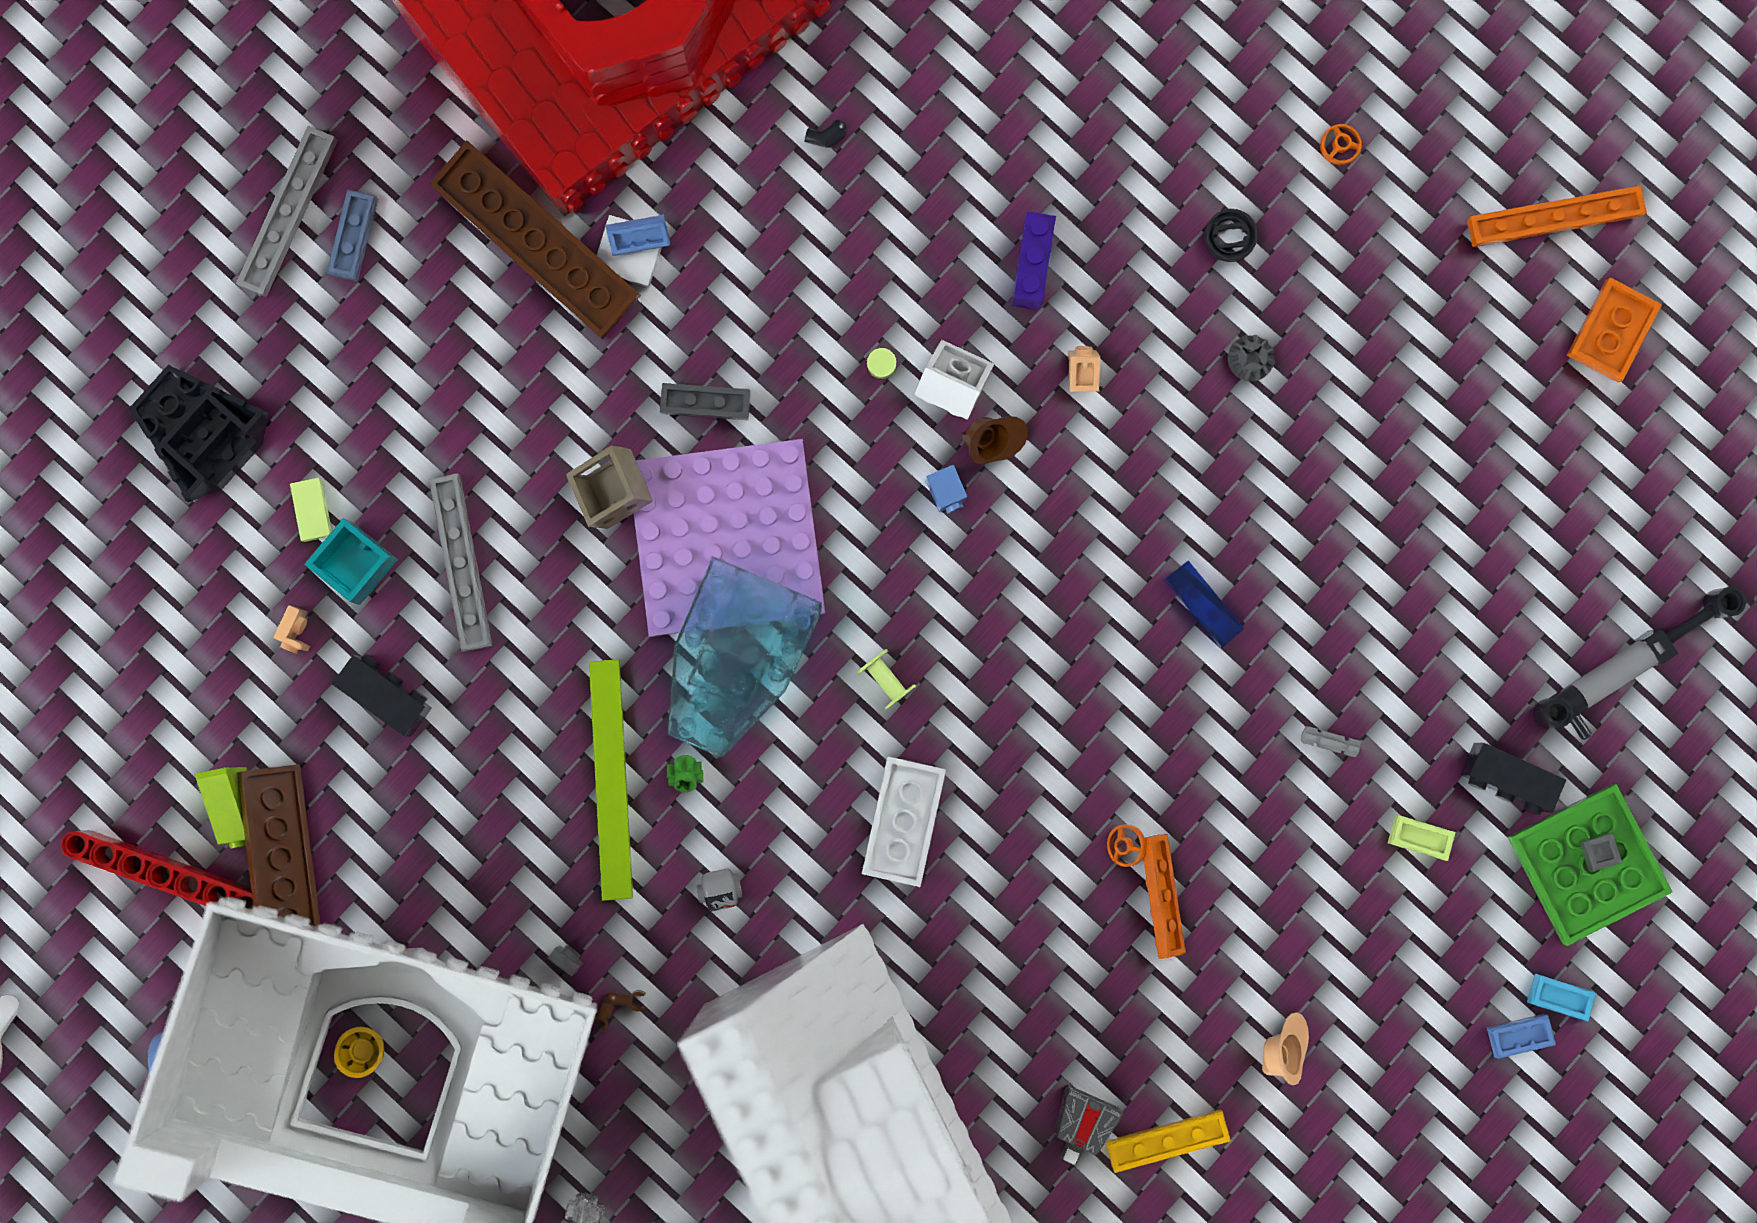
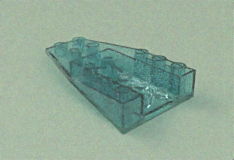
M712 556L674 645L668 735L724 757L786 691L820 617L822 602Z

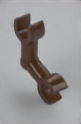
M635 990L632 994L607 993L599 1012L595 1014L593 1023L596 1019H601L604 1022L601 1034L605 1033L609 1027V1016L614 1006H629L633 1011H642L645 1006L634 1004L633 997L645 996L646 992Z

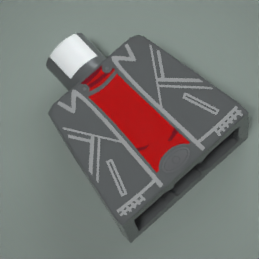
M1066 1084L1055 1128L1056 1136L1066 1142L1060 1157L1071 1164L1077 1165L1083 1150L1097 1155L1123 1115L1121 1109Z

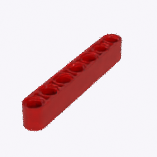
M95 831L69 832L61 842L62 852L71 859L206 907L208 903L219 901L217 890L220 886L226 891V897L245 901L248 896L253 899L252 890L249 886ZM80 837L85 842L83 851H80L77 845ZM108 847L113 851L111 861H108L105 856ZM135 857H138L141 861L139 871H136L133 866ZM163 867H166L170 873L167 882L161 876ZM191 877H194L198 882L195 892L189 887Z

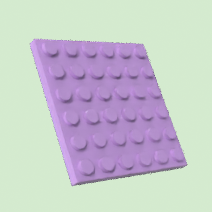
M802 439L636 461L653 499V502L634 513L649 637L825 614Z

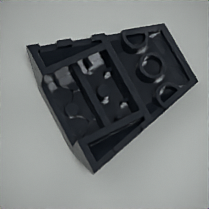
M169 364L129 407L130 412L146 438L155 447L154 451L157 456L163 460L169 470L168 474L173 482L179 486L182 491L181 495L186 502H191L221 490L230 482L263 445L268 418L267 411L255 407L236 396L234 397Z

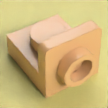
M1077 346L1075 350H1069V391H1099L1100 355L1090 346Z
M288 605L273 638L282 642L281 648L297 654L298 650H309L310 645L295 639L306 627L307 619L305 617L308 613L307 611Z

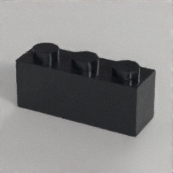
M366 654L363 657L352 655L332 682V685L402 736L411 737L432 709L431 706L425 703L428 698L415 689H412L410 692L402 686L404 681L394 673L389 671L386 675L379 670L380 663Z
M1486 743L1473 744L1460 774L1469 779V785L1484 791L1488 787L1496 791L1495 796L1510 803H1513L1514 800L1524 804V810L1536 815H1540L1541 812L1553 813L1567 781Z

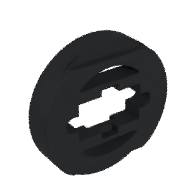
M1225 209L1216 213L1210 219L1204 231V242L1209 253L1214 258L1226 262H1236L1247 257L1256 246L1258 240V230L1254 220L1247 213L1238 209ZM1227 220H1232V221L1238 222V223L1218 225V224H1220L1221 222L1227 221ZM1227 229H1242V233L1246 232L1248 236H1244L1243 241L1220 244L1219 240L1213 238L1218 235V232ZM1243 247L1241 250L1236 252L1224 251L1225 249Z

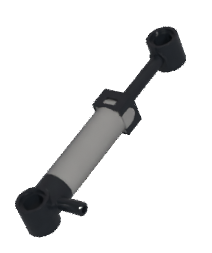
M1725 587L1708 592L1703 600L1704 609L1667 633L1662 628L1647 631L1633 640V644L1550 698L1540 700L1534 708L1536 722L1545 728L1564 727L1571 723L1581 740L1588 739L1592 733L1580 716V713L1653 666L1662 665L1679 654L1672 643L1711 618H1726L1741 614L1746 607L1744 593L1736 587ZM1723 596L1728 602L1726 609L1722 605ZM1552 706H1555L1558 711V716L1555 720L1549 714Z

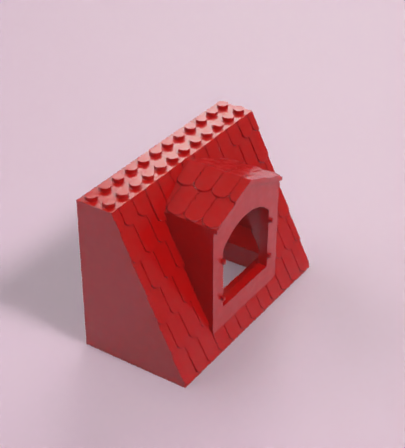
M393 0L413 34L564 217L568 213L573 214L583 206L584 201L591 195L596 196L606 188V183L612 178L624 175L631 163L636 159L641 160L651 152L652 147L659 141L664 142L673 135L675 128L682 123L687 124L692 121L699 109L704 105H712L719 98L723 90L727 87L733 88L741 81L742 75L750 69L755 70L760 67L767 55L771 52L776 53L780 51L791 36L804 32L809 26L810 21L817 16H824L833 4V0H646L635 9L614 18L601 21H576L559 0Z

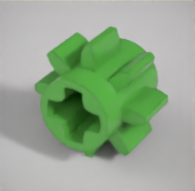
M690 755L676 757L674 765H667L668 785H674V788L679 792L693 791L696 788V782L703 783L702 762H696L695 758Z

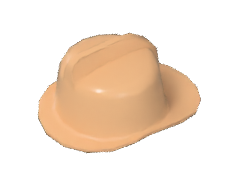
M1297 1012L1290 1014L1286 1018L1281 1034L1269 1037L1264 1043L1263 1072L1267 1075L1284 1077L1290 1085L1298 1084L1301 1079L1303 1062L1308 1047V1026L1303 1015Z

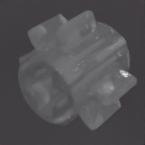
M576 1194L575 1201L569 1200V1203H567L565 1219H572V1223H601L605 1205L598 1204L599 1197L594 1194Z

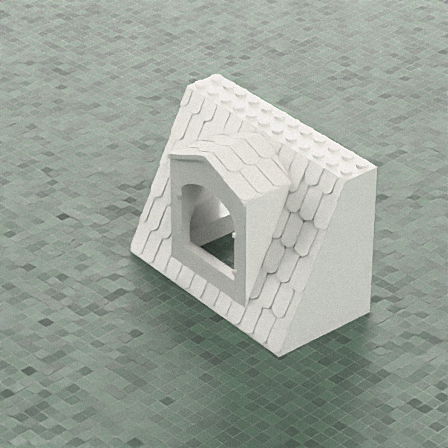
M226 897V899L220 898L218 902L207 904L113 1185L181 1202L208 1178H213L384 1223H533L596 1013L597 1004L592 1003L591 996L574 992L572 997L560 994L561 988L549 984H543L541 988L529 985V979L512 975L510 980L498 977L499 971L487 967H480L478 971L467 968V962L449 958L446 962H442L436 958L437 954L428 952L422 947L404 949L405 945L392 941H386V943L383 942L380 945L372 942L373 936L358 932L350 933V936L340 934L342 930L340 927L325 923L314 927L309 925L310 919L301 916L291 915L281 918L277 916L278 910L264 906L253 907L252 909L245 908V901ZM382 1003L398 1005L414 1010L428 1018L450 1040L455 1052L424 1151L300 1119L333 1015L364 1004Z
M864 924L704 1004L679 1041L680 1050L764 1223H1011L1009 1214L996 1193L994 1183L987 1174L981 1157L974 1148L968 1131L960 1120L954 1103L942 1084L939 1072L933 1065L926 1046L919 1037L913 1020L906 1011L900 994L892 983L885 963L879 956L873 939Z

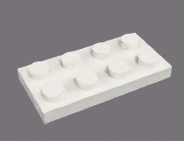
M887 756L862 874L917 887L921 886L946 769Z

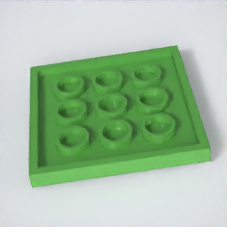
M1611 784L1507 837L1563 945L1568 946L1673 893L1617 784ZM1606 833H1613L1622 863L1596 871H1589L1579 841Z

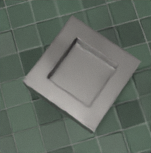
M1606 833L1579 841L1589 871H1596L1622 863L1613 833Z
M567 945L564 948L562 946L556 947L548 957L550 961L570 976L576 974L584 964L579 960L580 954Z

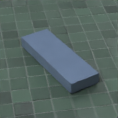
M347 189L327 269L328 275L358 282L378 202L376 195Z

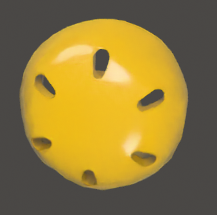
M351 1028L342 1034L336 1044L334 1052L335 1064L346 1076L352 1078L368 1076L379 1067L383 1060L384 1042L381 1036L370 1028ZM343 1045L350 1046V1048L344 1049ZM350 1060L354 1061L351 1065H348ZM366 1062L368 1064V1069L365 1068Z

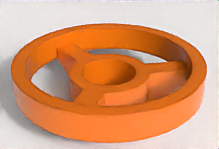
M1346 124L1331 126L1323 134L1320 141V149L1323 156L1335 165L1351 163L1359 155L1362 148L1359 133L1353 127ZM1340 129L1351 132L1356 138L1357 143L1353 142L1348 134L1342 133ZM1333 130L1336 136L1332 143L1334 150L1328 154L1324 145L1325 137ZM1338 139L1345 140L1347 146L1340 147L1337 142ZM1349 148L1357 150L1356 154L1348 160H1336L1333 158L1337 152L1344 153Z
M1129 824L1119 825L1110 832L1107 840V850L1111 859L1123 867L1135 866L1142 861L1146 853V841L1144 835L1137 827ZM1124 828L1131 829L1137 834L1141 847L1134 846L1133 840L1130 837H1126ZM1118 832V838L1116 839V841H1115V843H1114V849H1115V853H1114V850H1113V838H1114L1115 834ZM1123 841L1127 844L1126 851L1121 847ZM1133 851L1139 852L1138 858L1132 863H1124L1119 860L1122 855L1131 854Z

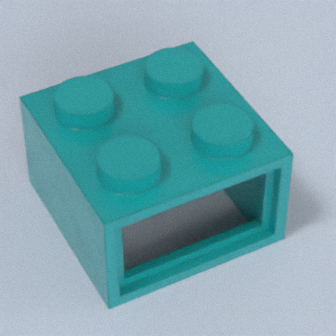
M343 518L304 565L349 602L361 605L398 559L356 524Z

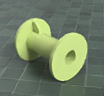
M887 649L874 657L857 672L860 675L867 669L892 700L885 707V710L916 687L913 684L906 690L881 658L888 652Z

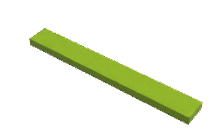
M620 660L589 661L602 901L632 899L633 882Z

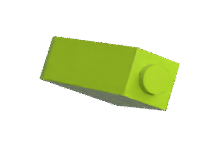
M247 767L221 768L195 773L218 845L229 843L230 849L246 846L237 772L247 771Z

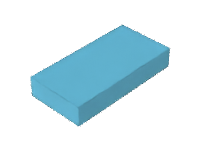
M1535 974L1527 1003L1588 1022L1596 992Z

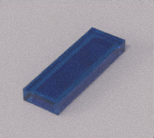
M1189 560L1164 579L1219 648H1222L1244 630L1243 626Z

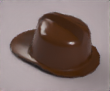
M1008 416L998 419L981 417L974 420L968 430L961 433V437L969 449V456L972 461L980 465L1005 460L1016 455L1026 443L1028 428L1025 422L1018 417Z

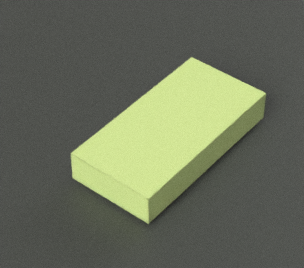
M314 478L291 483L290 487L301 541L307 542L328 537L332 529L322 479Z
M1395 815L1388 844L1448 861L1456 832Z

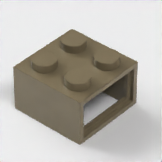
M611 445L566 474L588 527L608 529L653 502L631 449ZM611 456L612 460L588 475H582L588 469Z

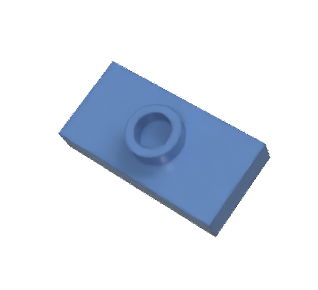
M664 215L606 225L613 256L670 246Z
M1547 1014L1487 1027L1493 1055L1497 1059L1556 1045Z

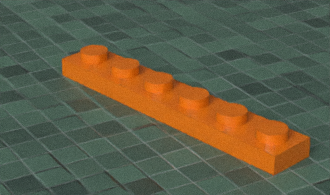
M1640 185L1474 215L1467 219L1472 247L1638 218L1647 214Z

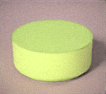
M885 348L873 350L867 359L868 371L878 379L890 377L896 369L894 354Z

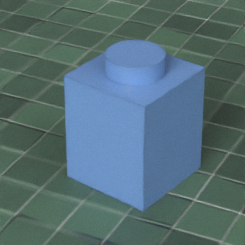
M954 465L926 476L925 481L939 512L946 510L947 514H950L964 507L962 503L967 500V494Z

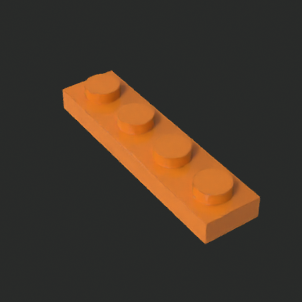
M1158 834L1145 837L1146 853L1143 861L1151 906L1150 914L1153 919L1155 945L1158 958L1165 959L1184 954L1186 951L1168 834Z

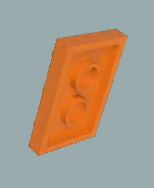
M1611 277L1606 279L1567 356L1618 383L1623 381L1662 304Z

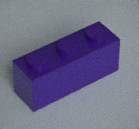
M1029 211L1026 213L1011 306L1040 310L1056 220L1054 215Z

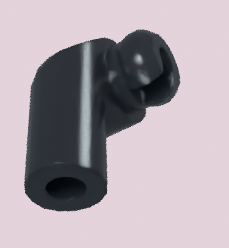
M834 120L823 131L807 128L804 142L832 148L844 139L847 133V126L842 120Z

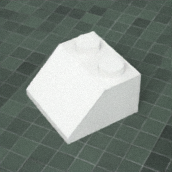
M941 340L925 367L914 395L922 398L926 403L937 405L949 411L954 416L968 420L994 364Z

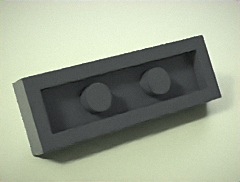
M662 383L660 413L749 420L751 391L750 389Z

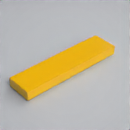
M1220 1109L1107 1140L1105 1143L1113 1171L1117 1173L1230 1142L1231 1140L1223 1111Z

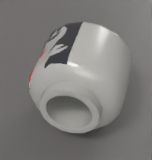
M730 869L705 873L702 876V885H697L699 902H705L710 911L736 906L738 898L742 897L738 874L733 875Z

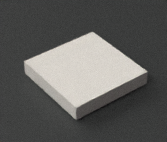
M609 215L606 225L629 220ZM605 227L597 256L626 282L649 288L662 247L613 256Z

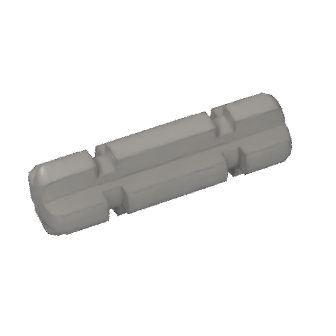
M1305 727L1301 735V742L1313 746L1315 743L1317 747L1337 753L1344 751V755L1356 757L1360 751L1361 742L1353 738L1345 740V736L1324 730L1318 732V729L1313 727Z

